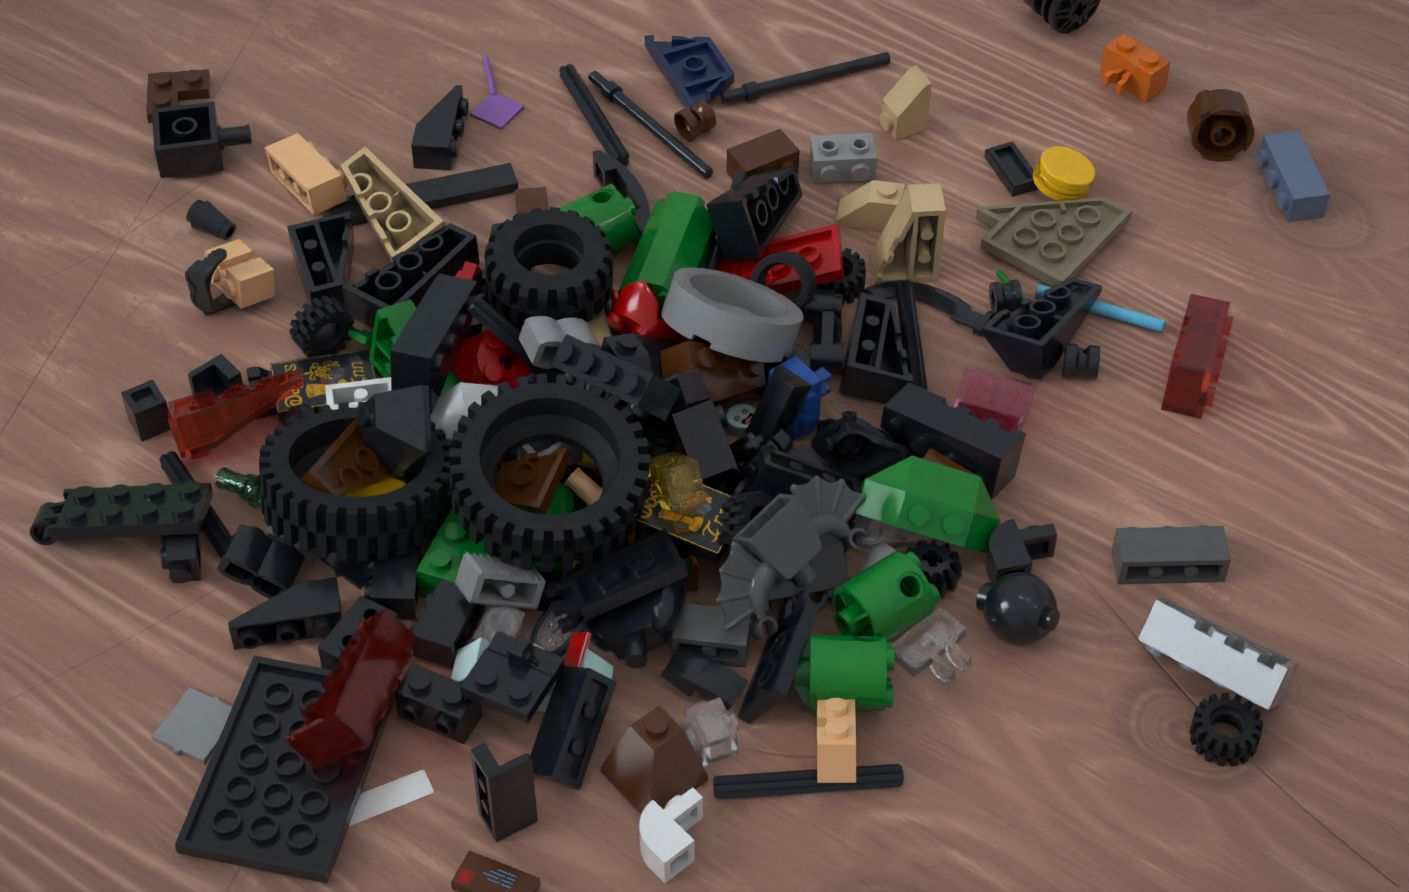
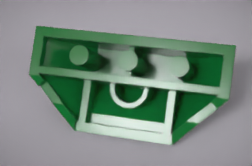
M912 455L865 478L861 489L862 493L865 494V499L855 512V514L987 554L991 534L1000 524L998 513L980 476Z

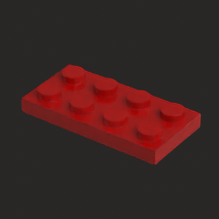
M834 224L772 239L760 258L725 261L722 254L717 270L750 280L755 266L763 258L780 251H790L805 257L811 264L817 278L816 285L844 279L840 230L838 225ZM776 265L766 275V287L779 294L801 289L799 275L789 265Z

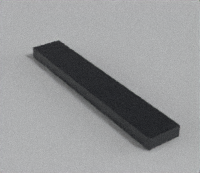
M511 163L405 184L431 209L515 192V189H519ZM354 195L347 196V201L328 209L330 216L351 212L352 225L369 222Z

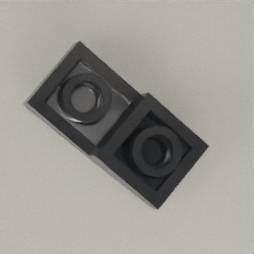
M683 648L678 649L661 673L663 678L687 696L691 697L697 691L725 713L733 706L749 682L717 661Z

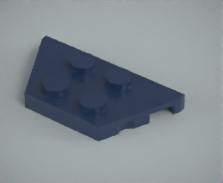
M654 35L644 36L645 47L687 110L691 109L692 104L700 100L709 103L734 83V72L710 37L687 38L684 36H672V42L654 41Z

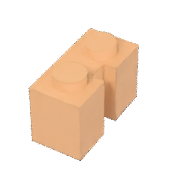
M240 239L205 251V257H207L211 251H215L218 248L226 250L227 257L217 266L211 283L219 288L226 298L231 299L241 309L275 297L274 269L261 257L254 259L253 250Z
M842 698L817 700V783H856L855 700H844Z

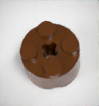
M1216 89L1211 91L1203 90L1196 95L1187 112V124L1193 147L1205 159L1217 162L1235 158V154L1242 149L1245 152L1253 142L1254 126L1243 94L1228 89Z

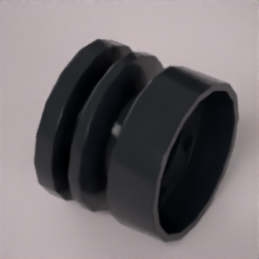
M1024 0V3L1035 13L1042 16L1043 20L1049 23L1057 32L1070 33L1089 21L1096 12L1101 0Z

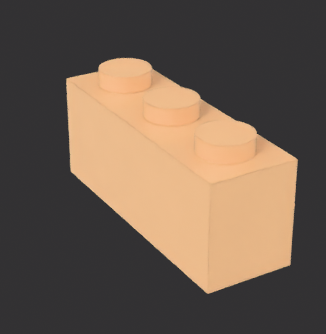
M296 133L265 147L271 173L313 215L347 201L345 192L347 180L340 169L336 170L325 155L321 156L312 142H307L301 135Z

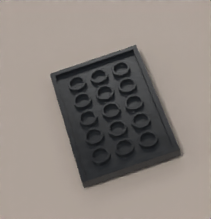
M254 656L175 843L177 853L328 883L395 701L394 691L397 688V682Z

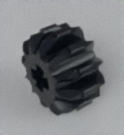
M935 538L930 544H926L919 539L916 547L908 546L905 554L913 552L919 558L922 565L921 571L926 576L928 582L938 589L941 599L944 598L947 591L954 592L962 575L958 552L950 551L949 543L941 546L937 545Z

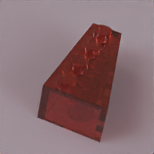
M387 608L362 621L338 658L342 663L327 674L321 686L326 691L315 703L311 702L307 705L301 714L306 719V722L302 728L291 730L285 742L317 770L356 750L363 751L375 738L374 730L379 720L388 710L387 702L400 684L399 676L412 658L413 654L411 651L418 637Z

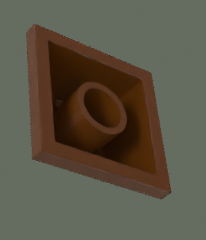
M660 705L628 727L600 767L601 773L640 814H642L644 808L652 800L662 809H665L666 804L674 796H682L692 787L696 790L708 781V775L685 731Z

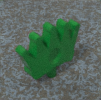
M349 329L348 336L364 345L371 346L373 331L371 333L364 329L362 331L359 329Z

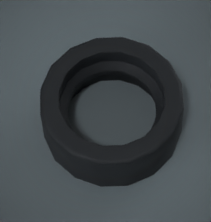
M780 251L763 258L755 266L750 280L766 286V275L772 267L779 264L789 265L797 272L801 281L799 296L792 302L800 310L807 306L816 292L817 284L814 269L807 259L796 252Z

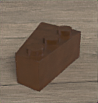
M688 340L660 351L663 379L677 373L698 369L701 372L710 400L712 399L713 403L766 386L764 362L741 359L710 349L711 344Z

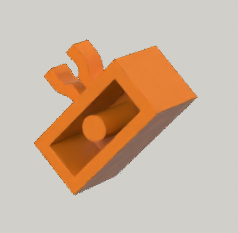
M1123 33L1104 46L1100 75L1103 76L1102 84L1108 86L1113 82L1116 84L1115 92L1120 95L1126 90L1147 103L1165 90L1171 61Z

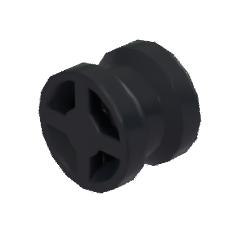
M1018 279L1010 280L1007 284H1001L1000 282L990 283L989 301L992 312L998 313L1004 309L1014 311L1020 308L1023 296Z

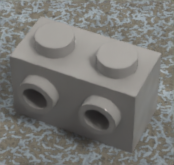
M872 133L810 136L809 159L813 184L875 180L877 156Z

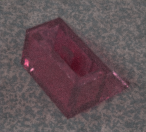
M972 366L965 367L954 408L962 405L971 409L972 416L980 420L986 421L988 418H992L1001 422V429L1010 433L1015 429L1022 431L1036 384Z

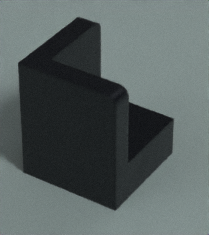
M222 354L188 373L192 396L210 414H215L245 395L241 372Z
M153 379L121 392L128 420L141 442L173 428L167 402Z

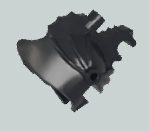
M854 411L843 412L842 418L838 420L832 418L819 420L817 435L811 441L812 449L825 461V465L828 468L855 478L881 471L908 454V447L894 443V438L891 437V434L882 429H877L867 421L858 418L857 413Z

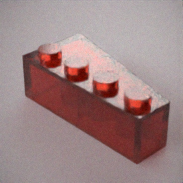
M1196 294L1190 295L1174 357L1171 362L1161 410L1201 419L1204 406H1212L1216 387L1210 386V382H1218L1222 363H1217L1216 358H1224L1228 340L1221 338L1222 335L1229 336L1234 318L1227 316L1230 302Z

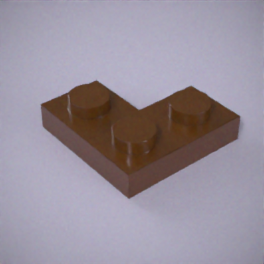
M209 69L148 74L146 109L148 123H153L152 109L179 106L180 100L210 98Z

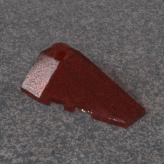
M299 369L263 377L256 381L253 387H248L246 384L242 385L241 382L230 385L229 389L222 392V394L214 395L213 390L210 389L168 402V423L181 458L190 456L191 459H198L208 455L211 449L222 444L305 384L302 370Z

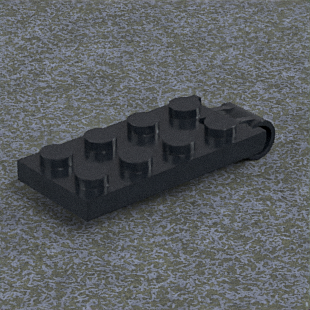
M189 481L170 485L151 483L146 486H127L119 484L112 487L92 488L90 486H81L76 489H64L63 496L66 501L58 503L48 502L40 506L30 528V535L38 544L52 545L57 540L200 534L213 496L211 483Z

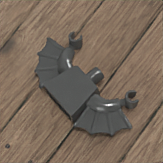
M815 476L804 485L792 484L790 487L792 495L779 493L732 538L733 542H731L729 557L722 567L719 568L721 590L716 598V602L719 603L724 613L723 629L729 631L752 614H756L757 619L750 624V634L756 640L764 638L762 624L765 625L768 636L775 634L778 629V623L773 617L767 615V611H769V591L776 579L787 581L794 577L800 586L811 583L816 578L817 572L809 561L821 550L822 543L820 538L824 535L831 534L839 539L842 538V543L847 549H861L860 546L853 543L852 536L856 533L861 537H867L866 530L863 528H849L847 522L865 499V494L853 492L845 484L844 479H839L836 482H827L819 476Z

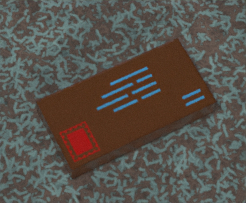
M468 851L451 881V886L453 890L458 892H537L541 882L539 877Z

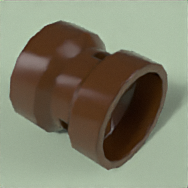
M700 100L692 104L691 109H682L676 112L674 123L679 134L688 141L697 137L700 131L706 132L715 128L716 116L711 106L706 101Z

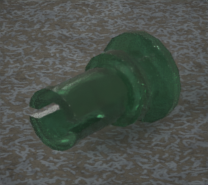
M227 467L219 469L215 478L224 482L215 481V486L218 489H224L237 494L241 500L247 501L248 505L252 508L261 507L260 474L258 476L254 474L244 475Z

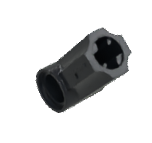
M823 311L820 315L814 317L813 342H810L809 354L811 370L813 372L823 367L829 373H842L844 343H841L842 318L831 311Z

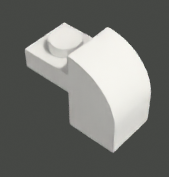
M693 787L682 796H674L666 804L665 809H662L652 800L644 808L640 817L639 834L642 858L646 865L664 883H667L695 861V840L686 831L703 819V797Z

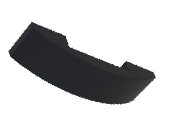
M594 151L593 172L601 188L613 184L623 198L629 197L636 207V215L633 217L641 239L650 217L649 204L643 188L635 176L623 164L602 151Z

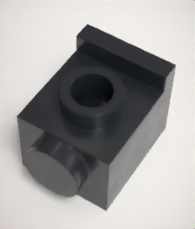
M199 535L160 536L163 545L160 551L162 568L169 569V578L172 583L201 580V543Z

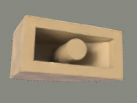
M917 65L910 67L882 99L879 121L882 128L888 131L895 141L928 129L932 83Z
M872 180L840 199L836 224L843 227L883 231L904 193V184Z

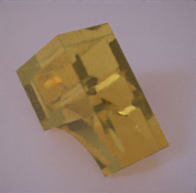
M674 451L650 458L648 479L656 490L662 508L674 512L675 515H684L694 512L696 510L695 506L707 503L698 460Z

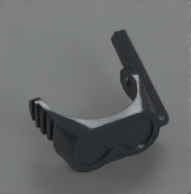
M222 248L211 251L203 261H195L185 272L191 301L205 315L236 306L223 293L213 299L210 291L214 271L227 257L226 250Z

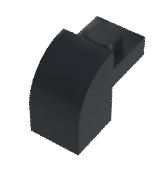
M1014 519L1000 524L991 534L986 560V571L991 584H994L999 578L1010 573H1031L1032 560L1053 557L1057 539V532L1053 523L1041 526L1033 525L1020 530Z

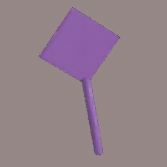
M483 56L490 95L470 112V116L502 130L524 109V106L496 93L488 56Z

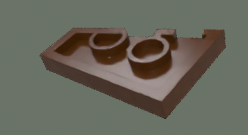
M567 448L555 449L554 454L538 456L535 452L524 454L523 459L506 462L502 460L494 477L495 491L502 499L519 509L545 515L572 455ZM449 488V490H448V492H447V494H448L449 497H450V488Z

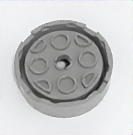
M694 267L682 268L674 273L661 312L664 321L686 338L693 340L696 335L710 342V349L757 362H781L783 356L789 358L804 318L802 311L796 304L766 286L730 273Z

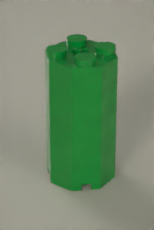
M674 191L668 195L666 200L662 201L660 199L656 201L619 288L620 294L626 285L645 280L659 304L658 317L660 320H664L661 312L674 273L682 268H704L716 234L709 211L704 207L705 201L697 195Z

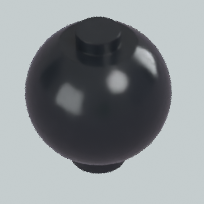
M1015 572L1004 575L994 584L985 583L977 595L976 607L979 611L984 612L988 628L998 639L1010 645L1026 646L1042 640L1058 625L1060 613L1057 610L1055 595L1044 580L1033 574Z

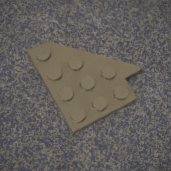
M1106 197L979 207L976 219L993 227L981 239L980 248L1039 280L1055 286L1072 277L1075 278L1130 221L1132 210Z

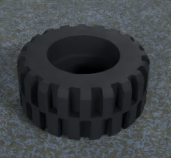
M540 207L531 209L530 213L525 214L523 211L513 216V220L507 219L498 226V230L496 229L491 234L489 243L486 245L485 277L488 299L497 308V311L505 318L510 317V322L519 327L524 325L527 318L534 316H547L556 321L563 318H579L589 322L594 318V314L598 315L606 307V302L611 297L613 286V248L611 241L600 226H595L593 220L586 216L583 218L579 217L578 212L572 210L564 212L560 211V208L550 207V210H541ZM555 264L571 270L555 275H543L531 272L528 269L538 265Z

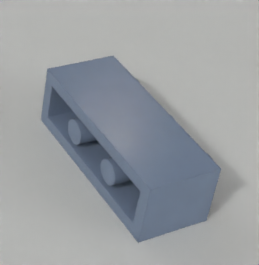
M1293 131L1263 135L1261 146L1256 151V161L1258 166L1263 168L1267 185L1273 189L1277 206L1280 210H1283L1287 221L1323 218L1330 193L1300 132Z

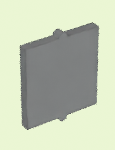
M189 688L151 736L152 740L174 750L177 756L183 754L205 765L215 750L232 706L221 702L218 696L210 697Z

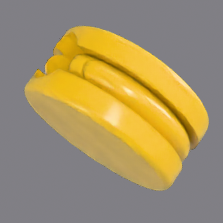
M1053 146L1045 149L1033 171V181L1037 188L1043 194L1056 201L1084 199L1096 175L1090 160L1080 152L1068 147Z

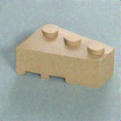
M941 183L907 185L870 255L874 284L899 280L905 281L907 279L911 282L938 281L946 216Z

